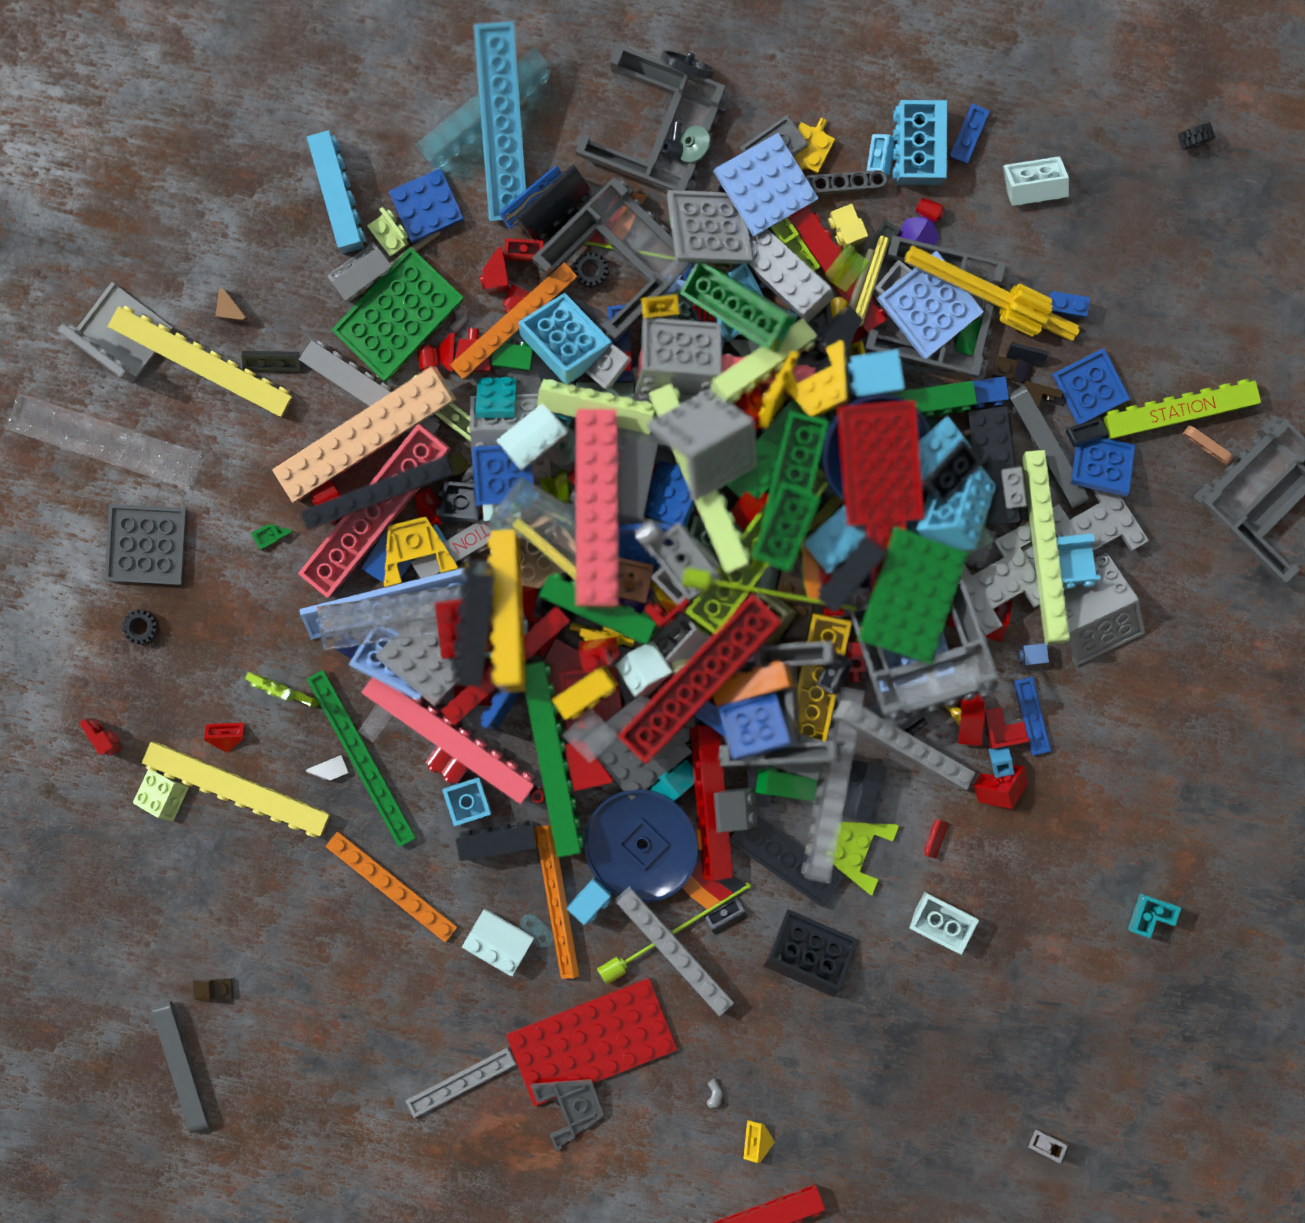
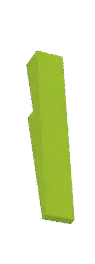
M788 217L770 227L774 235L813 272L820 268V265L804 244Z

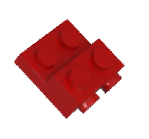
M84 719L79 723L100 756H112L121 750L119 743L121 740L118 734L111 730L102 731L104 728L98 719Z

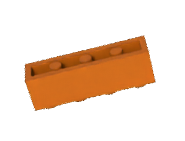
M775 661L770 663V667L767 668L759 666L753 668L752 672L747 674L745 672L734 674V678L729 679L714 695L716 707L794 687L789 665L781 661Z

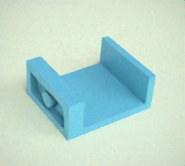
M1094 533L1056 537L1062 587L1064 586V589H1072L1076 585L1091 587L1100 580V575H1096L1092 544L1095 541Z

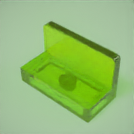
M848 243L825 275L831 283L846 292L869 262L856 252L855 247Z
M558 469L556 478L542 477L540 479L543 510H565V504L568 503L566 469Z

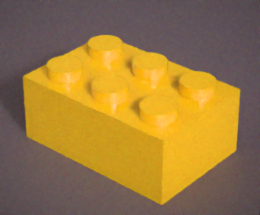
M607 666L600 667L553 699V702L565 720L569 717L573 720L585 712L584 707L587 706L589 709L601 701L599 697L603 696L605 698L615 692V686L619 683Z

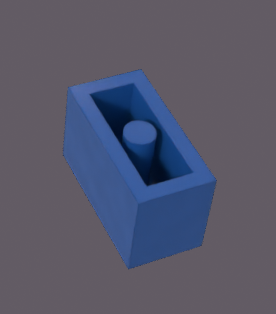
M1055 291L1048 294V297L1052 299V313L1058 316L1077 319L1087 317L1090 297Z
M1006 376L973 381L977 404L973 405L974 409L985 408V404L990 403L993 406H1001L1009 399Z

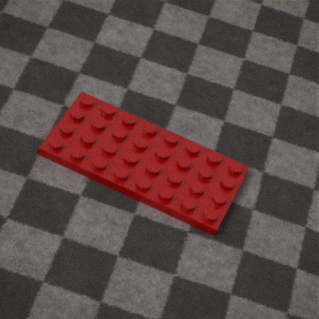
M649 977L506 1034L534 1106L555 1099L557 1096L537 1103L531 1087L532 1084L588 1079L595 1083L677 1050Z

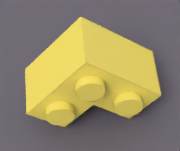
M853 204L830 213V218H828L831 229L835 228L837 234L835 236L836 242L840 247L842 246L843 251L866 241L868 234L862 219H858Z

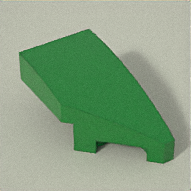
M267 524L252 532L251 536L261 551L286 537L292 531L291 529H285L274 524Z

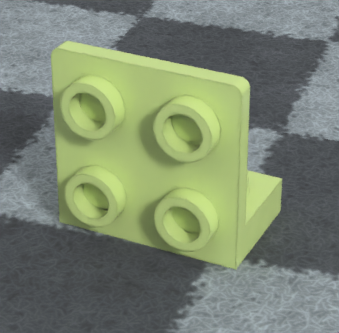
M382 207L380 211L383 215L370 223L368 228L391 258L409 245L406 240L409 237L401 225L396 226L397 220L389 209L385 211Z
M148 770L133 803L157 818L173 822L189 786L172 781L158 772Z

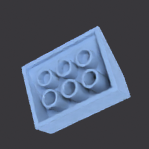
M376 620L349 665L418 701L422 695L376 658V654L399 633Z

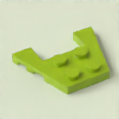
M248 672L245 678L252 682L251 686L260 690L263 689L274 697L278 696L289 701L296 699L316 708L319 705L317 699L310 698L304 693L292 690L288 686L265 676Z
M838 821L825 858L868 894L873 895L878 879L860 872L873 836L877 835L893 842L899 825Z

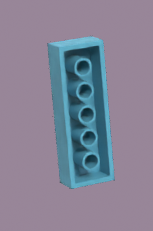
M329 130L307 136L339 250L342 254L365 248L364 242L367 241L364 231L358 225L361 224L359 213L353 208L356 202L351 190H348L351 184L346 172H343L346 166L343 157H341L340 153L338 154V151L341 150L338 139H336L335 135H331Z

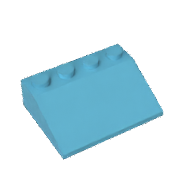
M566 293L558 296L518 322L520 336L565 385L580 377L612 344L610 339Z

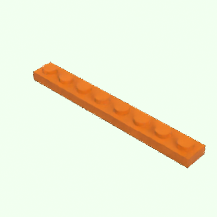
M564 262L452 362L450 366L464 380L519 331V321L551 302L578 278L577 275Z
M551 825L535 827L560 976L561 979L579 977L567 910L559 857L556 854Z
M339 831L335 833L325 846L444 942L447 941L458 927Z

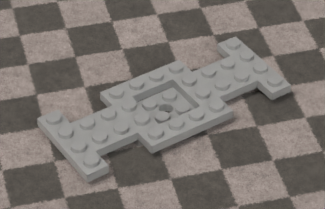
M1091 489L1100 503L1070 520L1060 504L1052 508L1056 537L1094 533L1095 541L1092 544V551L1099 549L1119 536L1123 538L1131 552L1149 541L1120 495ZM1030 521L993 542L1002 556L1001 560L971 576L965 565L963 567L961 575L984 636L1002 626L993 609L1020 593H1025L1033 608L1040 605L1033 544L1031 543ZM1094 559L1095 570L1097 572L1100 570V567Z

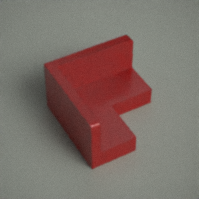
M745 492L730 511L734 522L746 530L765 506L768 495L764 492L757 500L748 492Z
M976 695L975 699L969 701L961 700L958 744L981 746L985 700L981 701L979 695Z
M1002 707L984 710V723L989 748L993 749L1030 741V738L1027 737L1024 722L1005 725Z
M1013 764V775L995 778L994 775L981 773L973 786L978 802L1013 809L1028 785L1024 766Z

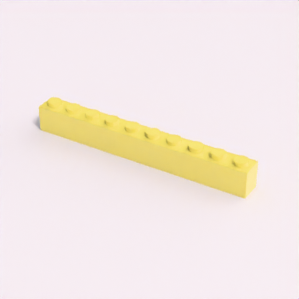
M124 306V308L117 307L107 326L110 329L281 418L283 417L293 398L289 395L290 391L279 387V389L272 387L273 382L262 378V380L255 378L256 374L248 369H245V371L238 369L239 365L231 360H228L227 363L220 359L221 355L213 351L210 354L203 351L204 346L193 342V344L186 342L187 338L179 333H176V335L169 333L170 329L162 324H159L158 327L151 324L152 319L144 315L141 318L134 315L135 310Z
M156 741L150 742L142 761L143 764L147 765L146 769L165 772L164 776L170 779H175V777L182 779L181 783L192 787L193 784L199 786V790L204 793L218 794L217 798L221 800H233L238 807L244 809L246 806L253 809V813L261 816L267 814L271 816V820L281 823V821L289 823L288 827L299 830V828L306 830L307 835L315 838L317 835H323L331 816L329 812Z

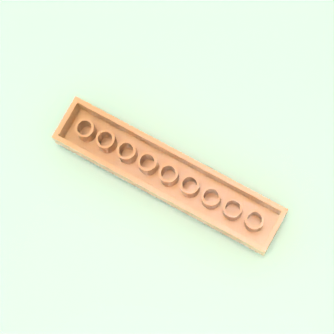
M430 367L281 463L272 471L292 502L299 501L310 494L311 491L337 477L457 399L437 367Z

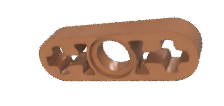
M1188 425L1183 432L1187 439L1220 462L1229 465L1234 458L1233 454L1196 428Z

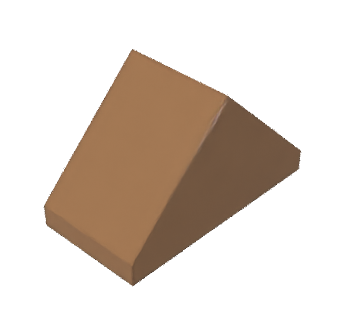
M223 287L220 288L216 317L223 320L247 322V317Z

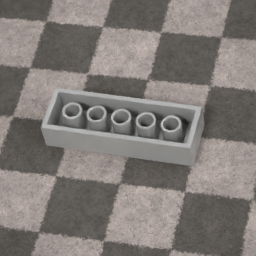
M748 229L752 253V262L747 264L750 271L801 319L808 323L835 297L831 287L768 229L754 237Z

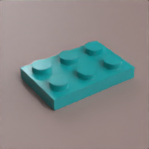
M516 377L478 378L476 418L515 417Z

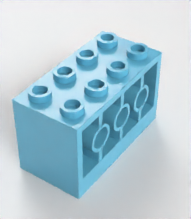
M900 100L893 113V122H897L893 130V141H897L893 149V160H896L895 167H893V179H896V185H942L946 179L947 101Z
M898 350L851 357L847 363L848 383L853 401L869 395L901 392L904 389Z
M980 466L945 506L928 495L923 509L924 519H920L917 531L923 537L960 550L975 549L996 485Z

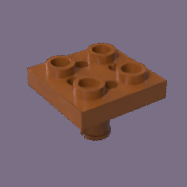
M617 557V598L645 604L654 565Z

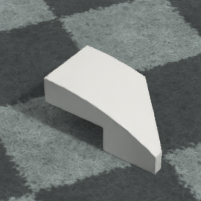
M340 755L311 767L306 772L323 780L330 781L347 774L348 770Z

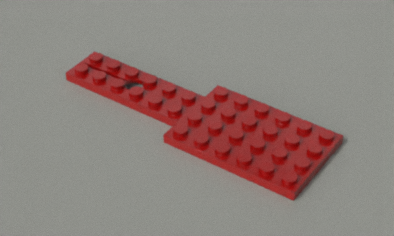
M915 401L838 407L846 525L865 524L866 539L870 536L886 550L894 527L906 530L905 520L924 519ZM884 557L869 573L871 596Z

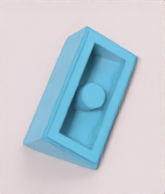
M884 134L872 135L867 171L881 170L886 175L890 174L895 145L893 136Z

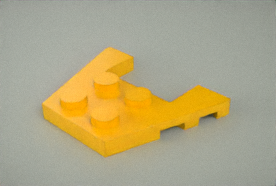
M842 340L826 348L833 366L799 383L793 371L788 377L785 388L811 417H816L848 401L847 377L845 376V343ZM780 372L774 374L776 378L778 377Z
M795 351L790 352L776 381L771 385L770 393L767 392L763 399L765 407H762L759 418H761L760 427L767 429L774 421L773 417L777 418L779 413L783 411L786 397L783 394L788 377L795 368L799 355Z
M427 517L388 526L384 587L402 583L397 563L432 554L437 556L441 573L458 569L457 564Z

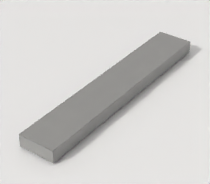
M506 1047L412 1096L405 1102L413 1117L416 1118L517 1065L510 1049Z

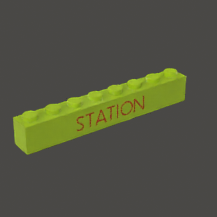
M1249 379L1237 381L1238 385L1231 386L1230 383L1219 386V389L1213 391L1212 387L1200 390L1201 393L1196 395L1193 392L1182 394V398L1175 399V396L1164 398V402L1158 404L1156 401L1144 403L1145 407L1141 408L1134 405L1126 407V411L1120 413L1119 409L1107 412L1108 415L1103 417L1104 425L1109 432L1107 438L1114 439L1260 404L1261 400L1256 380L1251 382Z

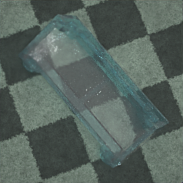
M521 477L493 512L487 527L493 531L514 529L519 536L532 543L513 527V523L520 518L576 566V512Z

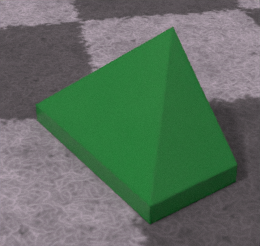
M977 317L959 332L954 352L973 356L982 318Z

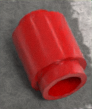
M921 198L915 212L919 213V216L935 223L936 220H941L945 210L942 209L943 205L928 198Z
M431 345L421 346L420 350L417 351L420 370L424 372L430 367H439L436 348H432Z

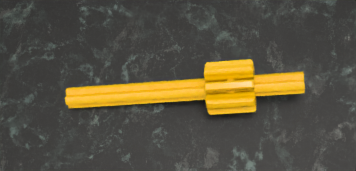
M914 246L906 254V263L1000 307V321L1025 334L1034 336L1039 334L1042 328L1067 340L1073 341L1079 333V325L1052 313L1053 306L1051 305L1052 299L1021 283L1017 286L1014 285L1010 292Z

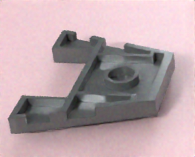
M591 1079L531 1085L537 1103L557 1096L568 1126L549 1133L556 1151H559L567 1141H572L580 1131L586 1130L604 1116Z

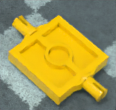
M820 118L816 128L802 122L798 127L799 132L809 145L793 157L801 171L810 170L818 174L835 142V138L823 132L828 122L826 119Z
M572 622L570 630L580 632V636H583L585 641L616 636L618 645H626L633 648L635 640L589 625L586 626Z

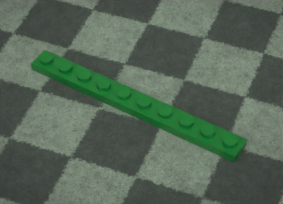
M321 670L307 678L306 680L397 846L400 847L415 839L416 836L326 672Z

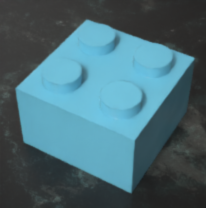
M481 776L442 789L454 826L492 814Z
M594 877L572 900L567 910L583 925L586 922L590 924L597 917L598 913L596 911L600 907L604 909L610 903L611 898L609 897L611 892Z

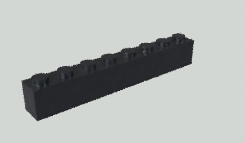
M444 455L303 510L301 515L307 530H313L454 475L455 472L449 456Z

